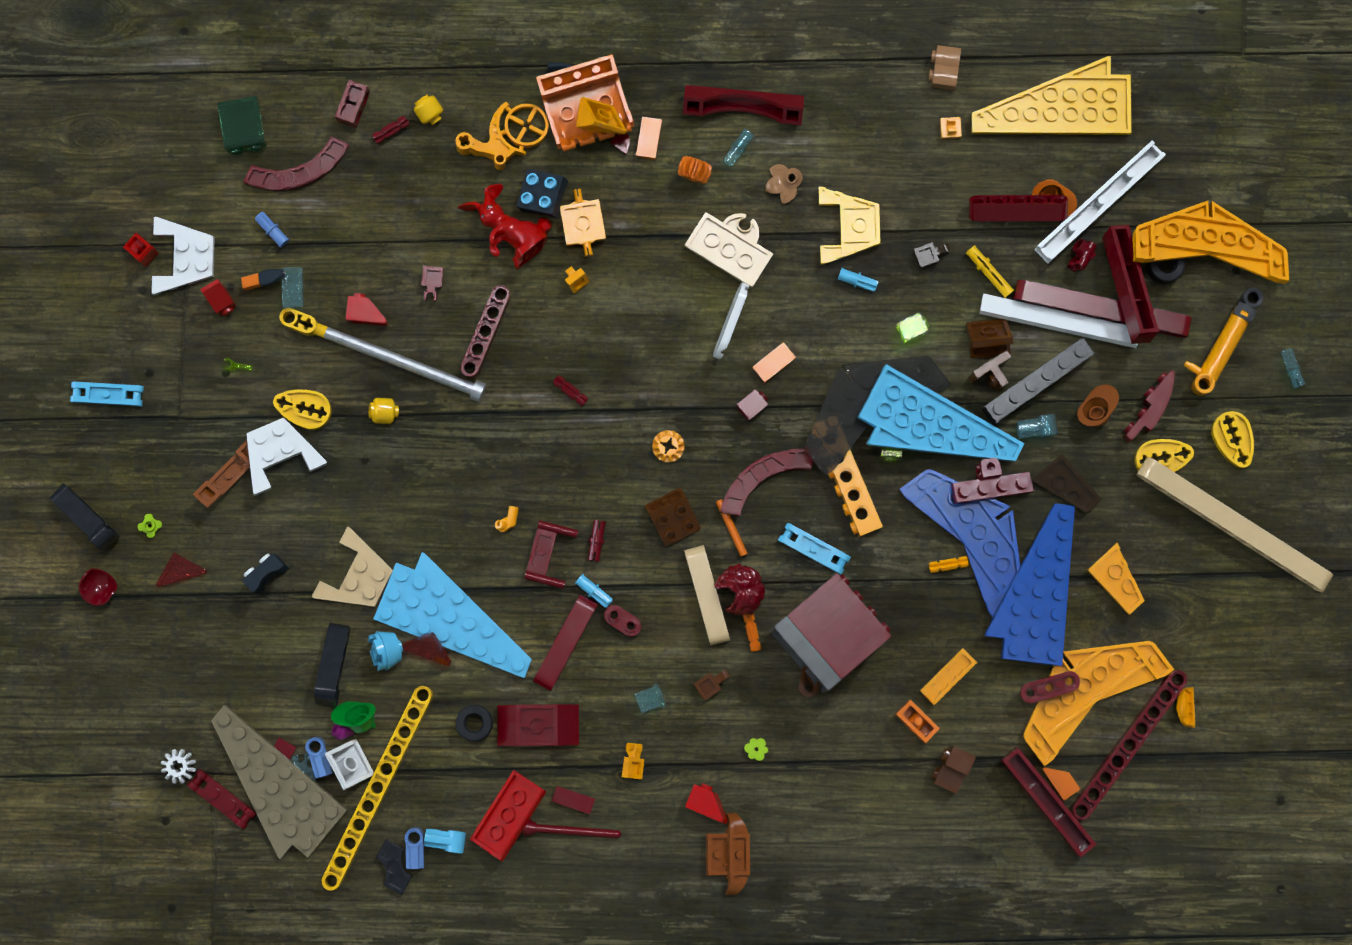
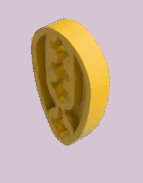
M290 390L277 394L273 400L274 407L281 415L297 426L308 430L322 428L328 423L332 414L329 400L323 394L316 391ZM286 397L285 400L293 405H284L283 408H280L281 405L278 401ZM305 403L307 408H311L312 405H315L314 408L318 411L324 408L327 415L319 418L317 413H313L312 416H309L310 413L306 410L300 413L297 406Z
M1230 411L1221 414L1214 420L1211 427L1213 441L1228 462L1239 469L1245 468L1251 464L1254 453L1251 425L1248 419L1241 413ZM1225 416L1228 419H1232L1230 427L1236 429L1233 435L1235 438H1239L1237 446L1235 443L1230 442L1233 437L1232 434H1227L1226 432L1229 426L1228 424H1223ZM1239 452L1241 456H1246L1247 460L1244 461V464L1237 461L1240 457Z
M1150 440L1137 449L1134 461L1139 471L1143 465L1140 464L1143 456H1145V459L1147 457L1151 458L1152 454L1155 457H1159L1164 452L1165 455H1169V459L1166 460V463H1164V460L1157 462L1176 472L1193 458L1194 450L1190 445L1176 440ZM1182 448H1184V451L1189 452L1186 455V459L1180 455L1174 456V454L1181 452Z

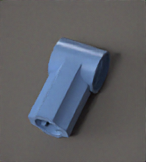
M321 737L309 739L306 742L305 748L309 754L315 778L332 774L331 765L325 756L327 751L324 739ZM312 741L320 743L321 749L319 752L311 749Z
M412 827L405 834L406 869L424 868V832L419 827ZM411 832H417L420 835L418 842H412L409 839Z

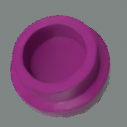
M334 724L332 728V736H335L337 740L347 739L349 736L354 735L353 731L346 726Z

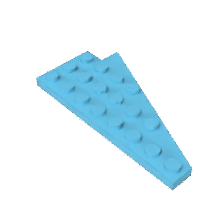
M887 364L884 365L857 417L874 427L866 443L869 446L983 459L997 458L1001 461L1014 462L1017 460L1025 444Z
M421 553L415 570L399 563L395 564L374 620L525 678L532 659L425 553Z

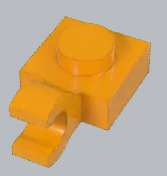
M627 743L626 752L629 757H624L622 777L642 779L644 759H640L642 744Z

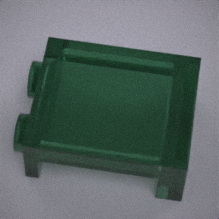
M257 96L217 103L224 147L228 153L239 155L245 150L260 151L263 149L262 147H267L260 114V100Z

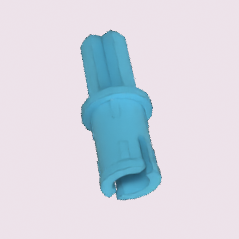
M841 268L837 279L852 284L855 288L858 286L875 292L878 281L862 276L860 272L857 274Z
M584 574L575 582L576 585L589 594V598L592 597L604 608L608 607L612 602V598L599 588L600 585H595Z

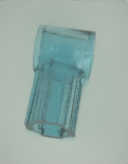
M1055 414L1042 415L1034 419L1016 422L1019 439L1033 436L1047 437L1058 434Z

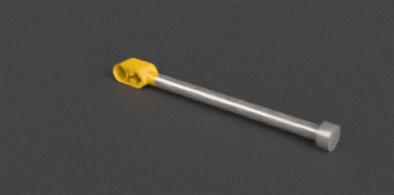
M286 308L280 313V321L288 329L306 336H320L470 394V399L480 402L484 395L486 383L478 380L472 383L318 323L312 316L292 308ZM289 314H294V321L291 323H286V316ZM300 320L306 324L311 323L313 327H308L307 329L303 324H300Z

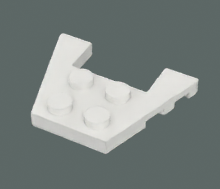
M154 217V236H174L173 276H152V294L158 295L168 290L177 289V287L214 277L215 237Z
M285 418L247 433L254 496L271 489L263 470L299 454L302 455L310 472L327 465L326 460Z

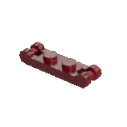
M199 768L195 773L196 777L190 780L187 786L244 830L250 818H254L257 813ZM203 780L208 783L204 789L199 786ZM240 809L245 812L241 818L236 815Z

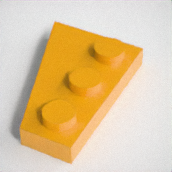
M1115 543L1087 569L1093 578L1128 615L1144 602L1143 596L1130 573L1118 543Z

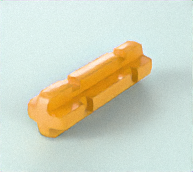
M963 556L958 559L951 558L940 560L939 562H930L929 571L930 573H936L939 570L947 571L957 569L958 567H968V558Z

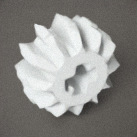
M176 749L172 750V756L168 753L165 754L168 761H161L162 765H166V768L162 769L161 772H168L165 779L169 780L172 778V783L174 784L178 782V779L181 783H185V777L191 779L192 775L189 771H196V768L191 767V764H195L196 760L189 761L192 754L188 753L185 755L184 749H181L179 754ZM176 762L182 763L183 768H180L181 771L175 769Z

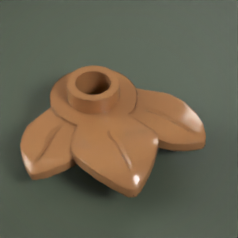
M781 164L772 166L769 170L773 177L767 182L765 191L772 194L780 193L782 204L789 203L797 195V187L803 180L802 173L796 168L788 169ZM794 174L796 178L791 182L789 176Z

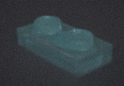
M282 268L285 272V277L282 278V307L304 308L303 268Z

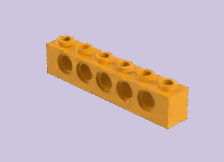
M836 415L813 424L811 434L815 442L819 441L821 448L818 450L822 460H827L829 467L826 469L829 477L835 479L837 485L834 488L837 496H842L845 503L842 505L845 515H850L852 532L854 535L858 534V537H862L881 529L883 526ZM827 435L833 436L835 444H826L824 438ZM834 454L842 455L843 462L840 464L834 463L832 456ZM843 472L849 473L851 480L843 482L840 479V474ZM849 491H856L859 498L857 501H851L848 498ZM858 509H863L866 512L867 516L865 519L860 520L856 517Z

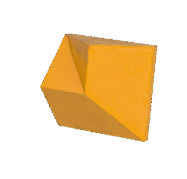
M581 97L576 124L577 128L600 133L625 134L627 132L614 106Z

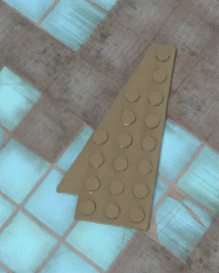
M224 705L211 722L278 858L282 859L293 845L307 858L310 857L348 809L276 749L274 745L232 709Z

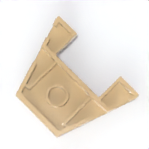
M347 526L339 543L358 553L339 590L319 581L312 597L315 599L376 607L393 570Z

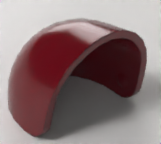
M89 569L81 578L78 588L81 597L87 603L100 606L107 603L117 590V583L109 573L101 569Z

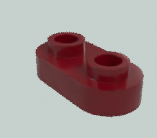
M611 605L605 610L604 618L606 622L623 634L633 637L641 631L639 619L623 608ZM616 611L618 617L612 619L610 617L611 612ZM628 623H634L635 628L629 630L627 628Z

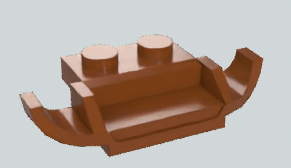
M725 813L728 819V829H725V833L706 834V875H726V879H728L726 895H737L745 886L750 875V834L737 813Z

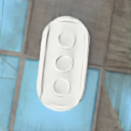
M741 282L726 317L713 353V357L717 359L723 357L721 351L727 348L748 294L747 289H749V285Z

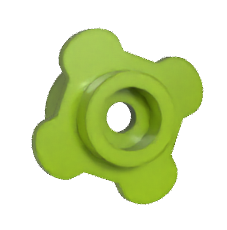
M146 514L143 522L138 524V530L144 531L149 538H153L155 533L162 527V522L154 519L152 514Z

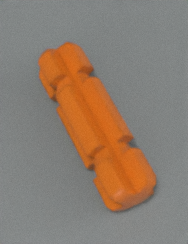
M754 613L752 615H743L744 622H746L745 628L748 641L751 643L749 644L751 652L760 651L761 644L758 642L759 635L756 623H754Z

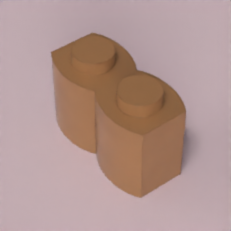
M937 45L936 51L932 50L931 62L934 63L933 70L930 69L928 81H931V87L955 91L961 48Z

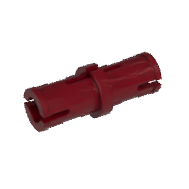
M593 520L592 536L589 538L590 548L587 558L589 561H593L595 553L594 561L600 562L601 548L605 542L603 540L605 521L600 522V528L598 529L599 520Z

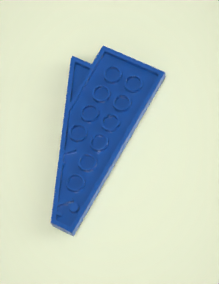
M1053 504L984 633V637L1002 639L1001 659L1062 666L1075 506Z

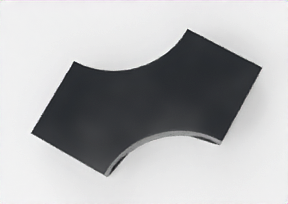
M386 839L376 856L386 869L384 886L403 895L412 878L406 872L402 863L404 848Z

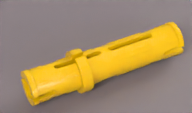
M976 245L965 253L977 265V270H981L1004 298L1014 291L989 262L990 259L985 258Z

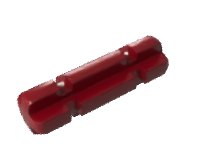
M401 116L397 119V122L393 121L383 127L382 131L373 133L372 137L375 142L380 144L385 141V138L388 139L400 132L401 128L405 129L410 124L407 118Z
M560 375L553 380V384L557 388H561L562 392L572 400L575 399L576 403L580 406H584L588 401V398L583 393L580 394L578 389L568 381L565 382V379Z

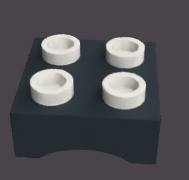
M266 554L260 559V565L255 569L252 567L245 572V578L242 581L252 593L256 592L259 595L264 591L266 584L272 577L289 569L286 563L276 554Z

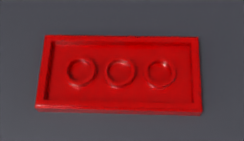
M513 770L470 840L500 861H503L547 791Z

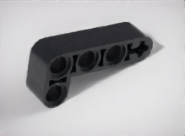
M65 483L49 497L56 506L89 536L88 539L100 550L107 551L120 537Z
M329 623L314 690V699L317 705L337 707L339 683L350 636V626Z

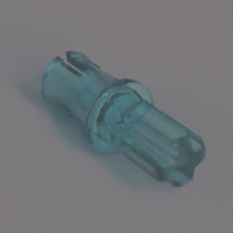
M744 128L737 140L731 143L732 147L723 158V162L732 167L741 153H745V148L754 137V134Z
M1288 348L1281 351L1287 368L1285 372L1289 374L1293 389L1299 387V385H1305L1306 383L1299 368L1301 365H1298L1293 349Z

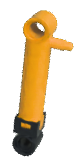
M1250 288L1242 293L1239 302L1235 304L1227 323L1202 367L1188 361L1185 362L1184 367L1197 374L1191 383V389L1194 394L1204 396L1214 389L1216 381L1247 326L1256 315L1257 310L1255 309L1263 302V293L1259 289ZM1248 295L1254 296L1255 304L1248 301ZM1199 380L1207 383L1206 390L1199 387Z

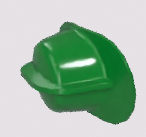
M344 702L332 711L331 720L337 725L349 727L355 733L374 730L376 727L374 716L376 707L371 703Z

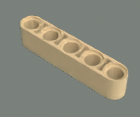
M704 545L684 550L710 646L730 641L717 590L714 588V579Z

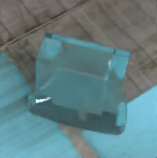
M657 683L652 688L635 694L641 713L660 706L661 708L665 707L664 697Z

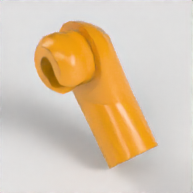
M509 506L507 517L497 520L495 528L500 532H506L516 525L519 508Z

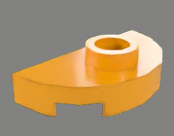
M1193 687L1184 688L1180 692L1176 703V712L1180 722L1188 728H1195Z

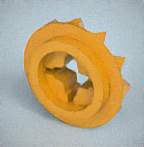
M665 430L658 433L654 438L652 449L659 460L673 462L682 456L684 441L681 435L675 431ZM672 438V446L677 448V450L669 449L665 454V447L660 442L667 443Z

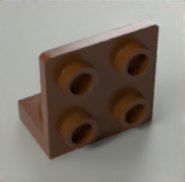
M681 488L644 505L666 547L701 529Z

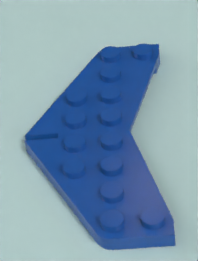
M925 470L899 490L908 501L963 543L988 613L993 618L1020 568L1013 510L997 521L995 517L1010 506L996 499L955 504L951 484L957 483V481L934 470Z

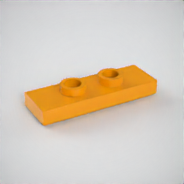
M962 648L920 692L935 705L977 662Z

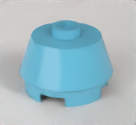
M376 631L375 634L368 636V642H372L371 659L374 666L378 665L377 671L384 669L387 671L402 660V643L398 640L395 633Z

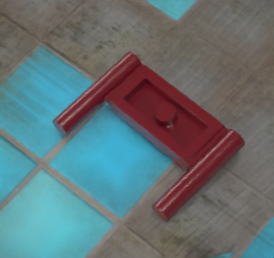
M539 520L524 579L564 589L565 581L548 577L546 574L557 533L577 538L579 530Z

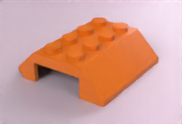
M613 54L536 77L557 148L562 149L563 152L576 148L578 143L581 147L596 142L595 138H599V141L615 136L614 133L590 132L576 127L581 97L614 106L626 131H632L631 127H634V122L622 90Z

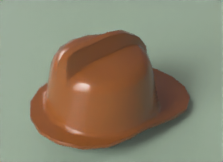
M1108 384L1100 385L1093 389L1078 408L1077 416L1079 421L1083 425L1092 428L1105 425L1119 403L1118 391Z

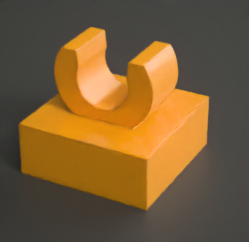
M960 117L940 118L941 139H957L962 137Z
M571 266L565 271L568 274V278L565 281L573 293H576L590 282L581 268L575 271Z

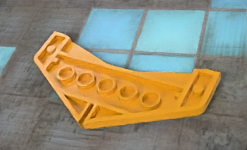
M1208 201L1140 224L1133 232L1134 262L1146 263L1210 255L1276 283L1287 284L1289 281L1287 250L1213 201L1209 205Z
M1144 641L1063 652L1073 668L1070 669L1063 659L1062 666H1053L1049 676L1073 671L1079 676L1080 685L1075 691L1038 701L1023 732L1025 742L1043 766H1046L1056 757L1059 750L1097 701L1167 676L1174 670L1155 643ZM1066 678L1065 683L1067 685L1072 684L1071 678ZM1048 683L1046 685V690L1051 691L1053 689V686L1050 683Z

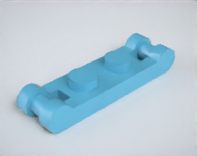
M90 382L71 383L73 395L70 396V402L142 407L141 393H143L144 386ZM81 389H86L85 396H81ZM128 392H133V399H127Z
M790 523L786 524L784 527L786 530L783 535H780L779 542L840 575L843 573L845 563L849 562L851 558L849 555ZM793 533L798 535L795 542L790 540ZM834 555L839 558L836 564L831 562Z

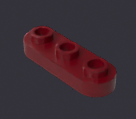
M1067 671L1032 681L1021 687L1020 697L1026 703H1035L1069 693L1079 687L1080 678L1075 672ZM1066 678H1071V685L1065 683ZM1048 683H1050L1053 686V689L1051 691L1046 690V685ZM1028 689H1031L1033 691V695L1031 697H1028L1026 694V691Z

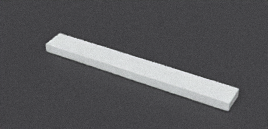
M983 294L979 313L982 315L1137 348L1138 344H1131L1127 326L1124 324Z

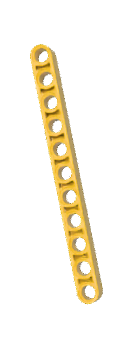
M419 686L415 689L322 877V885L325 889L335 890L341 886L433 700V691L429 687ZM423 689L427 690L429 694L428 699L425 701H421L418 697L419 692ZM412 708H417L420 713L419 717L415 720L409 716ZM404 726H407L411 732L407 738H403L400 734V730ZM394 745L401 747V754L397 757L391 753V748ZM385 763H389L392 766V772L389 775L384 774L382 771V766ZM375 782H380L383 785V790L379 794L373 790ZM367 800L372 801L374 804V809L371 812L364 809V803ZM357 819L364 821L365 827L363 830L356 829L355 821ZM349 837L355 840L356 844L353 849H349L346 846L345 842ZM339 856L346 859V865L343 868L339 867L336 863ZM329 875H334L337 878L335 886L328 884L327 878Z

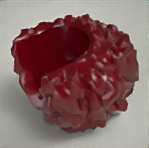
M740 563L729 566L714 583V588H729L731 592L736 593L734 602L725 609L726 613L730 612L736 615H752L760 606V602L764 599V593L766 592L765 585L761 582L762 577L760 573L752 567L742 566Z

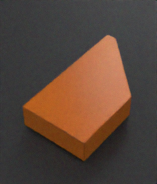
M1042 768V771L1063 801L1081 790L1069 772Z

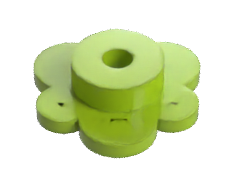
M752 738L750 743L744 747L745 751L749 753L748 757L750 759L755 758L758 761L763 760L764 754L768 752V748L765 747L766 742L762 738L757 740Z

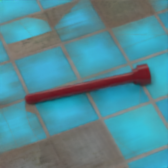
M529 819L523 829L524 836H531V834L539 832L607 838L621 837L619 830L536 824L531 819Z

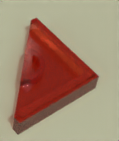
M173 553L156 586L161 587L207 573V570Z
M434 632L402 643L403 650L445 666H450L452 662Z

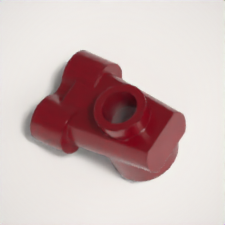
M1083 238L1078 240L1072 247V251L1076 255L1070 260L1067 267L1075 272L1078 269L1084 270L1096 255L1094 252L1097 247L1096 244L1092 241L1086 242Z

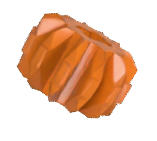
M684 156L678 166L679 176L693 182L705 184L711 176L712 166L697 158Z

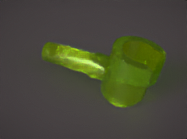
M230 358L224 359V361L231 362L230 367H223L227 371L239 368L252 370V365L236 363Z

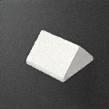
M357 739L325 753L343 790L355 786L374 774Z

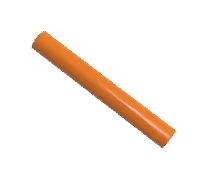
M723 499L715 502L719 511H721ZM720 513L740 557L747 555V550L731 516Z

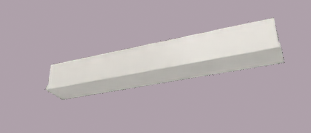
M1153 140L1034 249L1047 264L1164 158L1166 154L1154 145Z

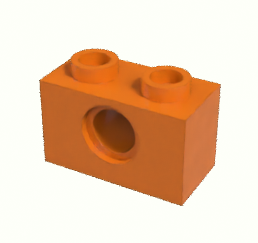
M908 700L894 714L923 743H927L940 729L911 700Z

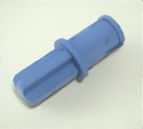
M260 212L255 217L258 224L266 231L265 234L270 236L280 248L289 242L290 239L278 228L279 225L274 224L264 212Z

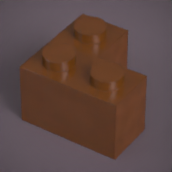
M949 746V748L943 750L940 757L943 761L939 768L936 767L931 778L934 779L933 784L957 794L965 775L968 776L976 757L959 748Z

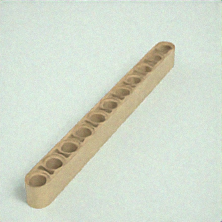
M1147 457L1136 474L1151 486L1311 588L1323 593L1333 577V574L1156 460Z

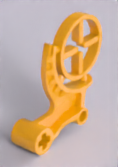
M505 102L492 117L489 129L490 140L487 143H482L473 138L469 133L462 132L456 137V150L461 155L473 154L489 158L494 161V166L497 170H504L506 163L515 154L526 156L524 148L537 146L545 139L548 133L547 116L542 109L533 104H520L511 109L509 104ZM522 109H531L532 112L527 119V124H531L537 112L543 117L545 121L544 131L532 125L529 126L530 131L541 136L539 139L528 143L521 142L526 133V127L522 128L517 139L510 134L508 130L509 120L524 126L523 120L513 116L515 112ZM506 110L508 114L505 119V130L500 131V120ZM502 135H507L512 143L519 146V149L507 143ZM461 142H468V145L465 144V146H461Z

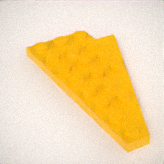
M1107 56L971 114V133L1130 135L1132 133L1131 75L1111 74V56Z

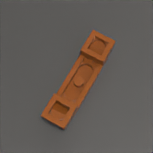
M247 440L209 481L206 480L193 493V496L207 509L224 496L250 469Z

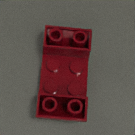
M579 704L497 705V746L579 745Z

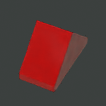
M137 233L123 246L126 251L145 267L159 254L152 245Z

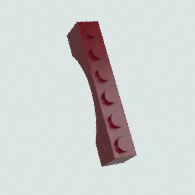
M685 85L683 114L704 116L716 112L742 111L763 115L782 124L802 125L804 96Z

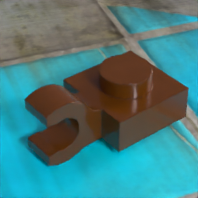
M727 670L722 671L715 677L710 672L695 682L694 686L703 699L707 700L721 690L719 683L730 677Z

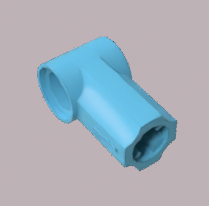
M427 828L424 846L445 849L448 852L463 853L466 833Z

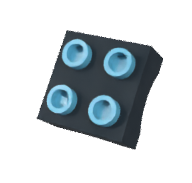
M527 169L516 207L524 212L542 214L558 219L561 199L567 188L568 180L564 176Z

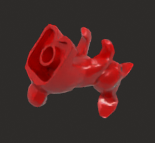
M500 183L490 185L484 189L485 198L483 204L467 202L458 206V209L463 211L478 210L481 223L486 227L493 228L489 236L490 253L494 257H498L500 251L497 246L503 241H507L516 250L513 262L518 270L543 249L548 239L546 234L551 230V222L543 217L535 224L531 221H520L504 214L502 207L495 202V199L503 190V185Z

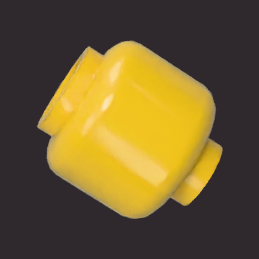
M426 94L414 103L416 105L414 112L423 124L430 122L433 125L442 119L440 114L443 112V107L435 96H428Z
M375 398L373 402L369 403V418H372V421L376 424H391L394 421V417L398 418L399 407L395 405L394 400L391 398Z

